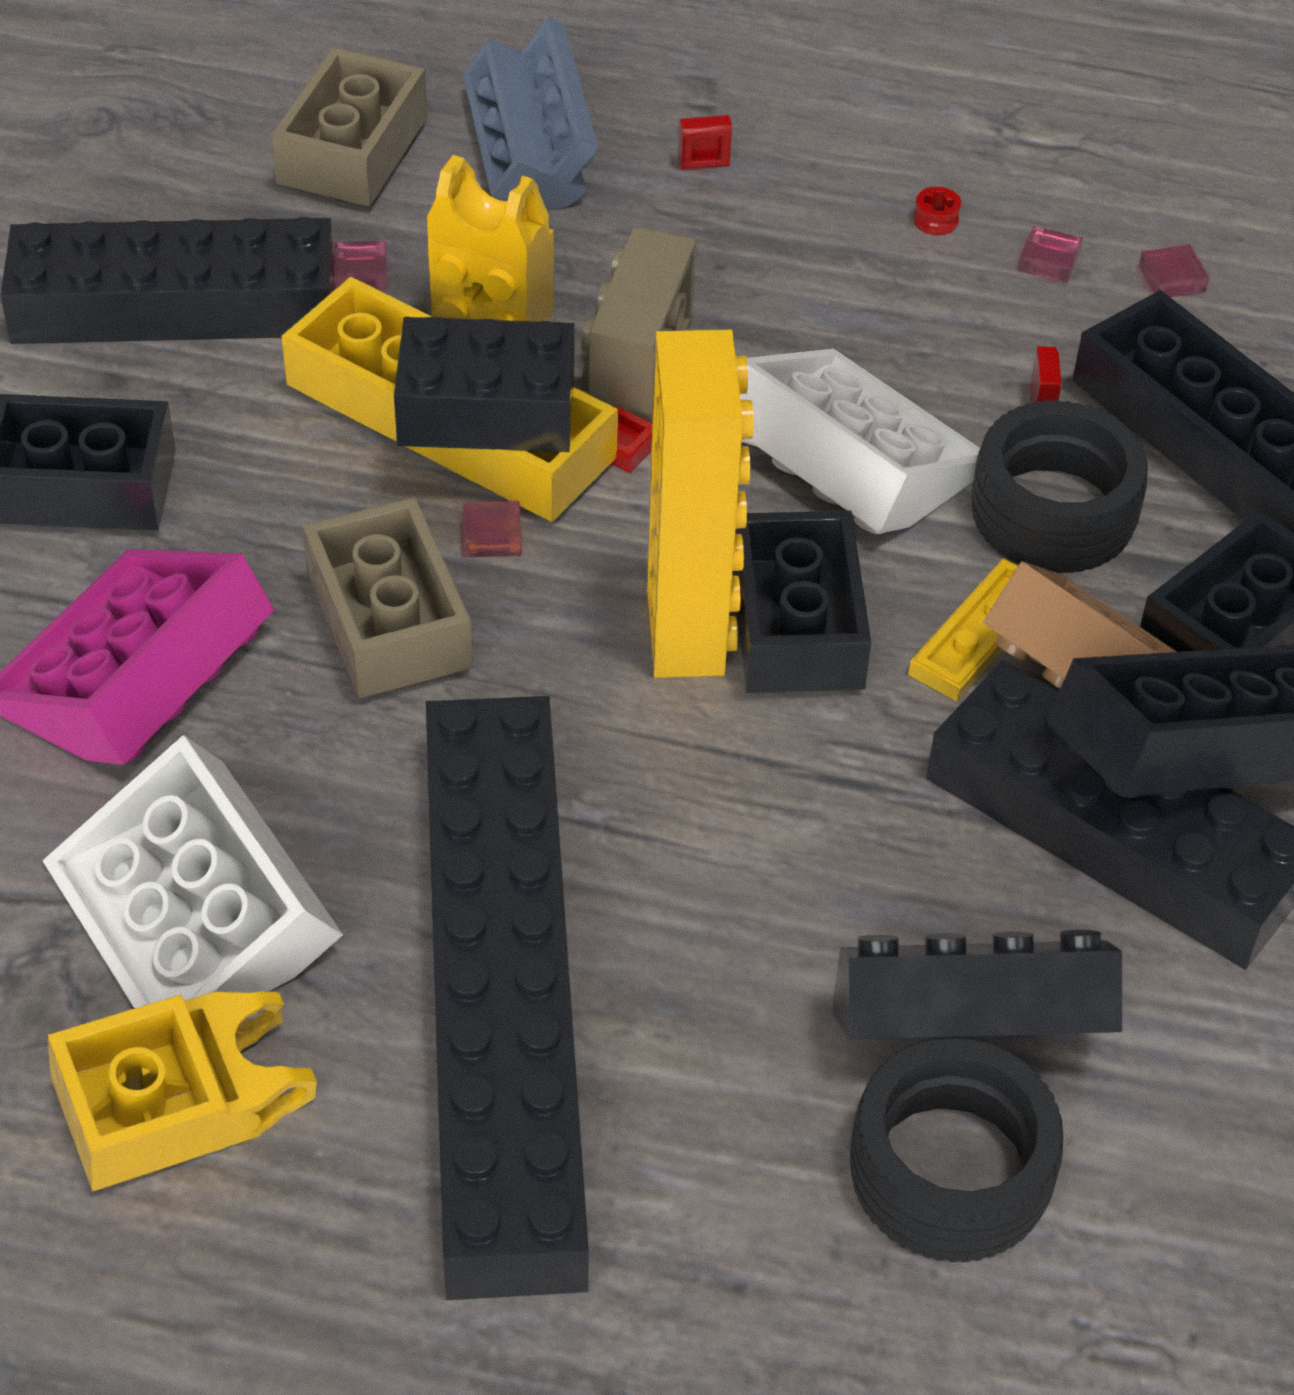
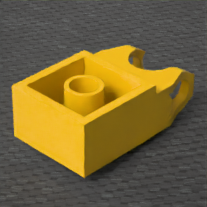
M452 155L440 172L436 199L427 215L431 316L453 319L548 321L554 312V230L549 228V214L540 195L537 183L534 179L521 175L518 186L509 192L508 201H501L491 197L480 187L474 170L465 158Z
M211 992L185 1001L181 994L48 1035L50 1077L92 1192L257 1138L286 1114L296 1111L316 1098L317 1080L312 1068L264 1067L253 1064L241 1054L245 1048L256 1043L265 1033L283 1022L282 1008L284 1002L279 992ZM265 1010L259 1016L251 1020H245L246 1018L256 1014L258 1011ZM296 1087L291 1092L281 1096V1094L285 1092L287 1089Z

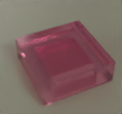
M1033 226L1020 256L1018 271L1068 283L1079 256L1083 238Z
M334 242V288L337 289L351 276L377 290L387 289V242Z
M1190 244L1142 251L1139 267L1154 293L1162 290L1169 297L1206 292L1209 276Z
M519 501L462 503L464 558L521 556Z

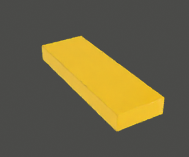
M1003 558L910 660L908 675L952 700L959 702L1003 651L995 643L1000 634L982 622L1018 566Z

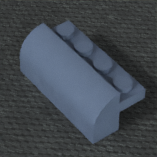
M548 16L522 53L488 38L464 71L463 77L491 197L501 201H508L509 192L518 186L522 175L534 179L537 183L547 211L563 209L573 204L587 191L581 169L587 167L592 162L598 148L565 25Z

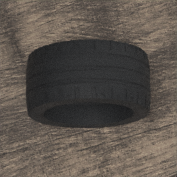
M1046 400L1044 402L1028 403L1024 406H1018L1014 410H1009L1007 414L1000 416L993 426H990L977 456L972 486V512L980 534L984 536L987 543L991 544L993 549L998 550V553L1005 555L1007 559L1014 560L1017 564L1023 561L1052 572H1082L1086 569L1090 570L1096 566H1102L1105 562L1108 563L1112 558L1117 557L1119 552L1121 553L1125 546L1128 545L1139 522L1148 476V461L1145 450L1143 451V445L1139 443L1138 437L1134 435L1131 429L1127 428V425L1121 423L1116 417H1112L1111 414L1105 413L1098 408L1095 409L1090 405H1082L1078 402L1072 403L1071 401ZM1035 470L1061 471L1082 477L1099 488L1105 496L1087 502H1058L1033 494L1016 483L1013 477Z
M942 1037V1039L932 1038L929 1041H920L916 1045L912 1046L911 1044L904 1050H899L893 1057L890 1056L885 1061V1064H881L877 1071L873 1073L861 1096L855 1114L850 1145V1167L854 1190L857 1193L859 1203L863 1206L864 1212L870 1216V1221L878 1226V1230L888 1235V1238L893 1242L899 1243V1246L908 1248L915 1254L919 1253L923 1257H932L939 1261L949 1260V1262H969L970 1260H982L984 1257L991 1258L995 1254H1001L1007 1248H1012L1019 1241H1022L1028 1232L1030 1233L1049 1205L1063 1157V1126L1059 1106L1055 1103V1097L1049 1091V1086L1041 1080V1076L1037 1072L1035 1073L1029 1064H1025L1021 1058L1015 1057L1010 1051H1004L1000 1049V1046L990 1045L985 1041H975L972 1038ZM939 1108L971 1112L995 1124L1007 1136L1017 1149L1022 1162V1169L1003 1184L985 1189L965 1191L939 1187L914 1174L892 1149L888 1137L891 1128L912 1114Z

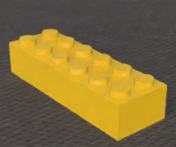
M350 276L281 336L286 383L288 386L397 442L394 389L403 318L432 316ZM574 387L570 452L405 447L553 522L616 459L618 409Z
M732 329L656 331L646 588L654 678L725 676L726 652L737 651L736 616H729V612L740 611L739 576H732V571L743 570L744 557L742 534H735V529L746 528L747 523L745 491H738V485L749 484L750 482L749 447L741 446L743 439L753 438L754 415L752 400H741L740 394H747L748 365L746 355L735 356Z

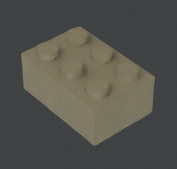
M332 47L271 134L276 184L370 207L427 119L425 69Z
M633 227L625 248L618 246L615 251L611 269V282H602L597 298L596 317H587L582 333V349L589 350V357L583 368L581 388L588 390L589 395L613 407L618 406L651 423L653 420L656 331H688L693 317L696 239Z
M415 497L302 525L307 574L358 699L473 668L471 619Z

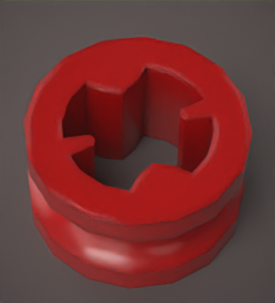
M945 187L923 189L916 197V210L913 217L914 224L922 232L934 236L952 233L959 224L961 198L956 192Z

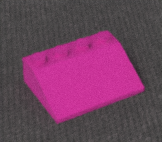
M127 549L0 671V716L83 760L124 765L137 758L145 750L146 742L164 723L173 720L183 711L184 703L202 684L211 681L220 673L222 664L239 646L248 643L257 635L258 627L275 609L241 553Z

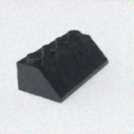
M1094 930L1061 931L1060 941L1034 942V934L1029 932H997L993 934V943L966 944V935L956 933L926 935L925 945H899V938L891 935L858 937V947H840L833 998V1015L850 1040L1122 1032V950L1107 940H1101V932Z

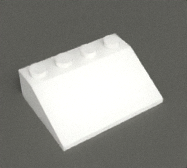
M825 349L747 358L748 390L747 394H740L741 400H752L754 431L752 439H743L742 442L759 447L773 457L772 463L778 469L792 475H798L813 486V493L820 499L832 504H839L846 510H852L854 522L862 529L875 534H883L884 532L909 528L973 482L977 456L980 450L978 446L837 350Z
M185 735L181 736L42 860L134 1008L181 994L185 1001L211 992H268L295 978L343 936L338 926L225 764Z

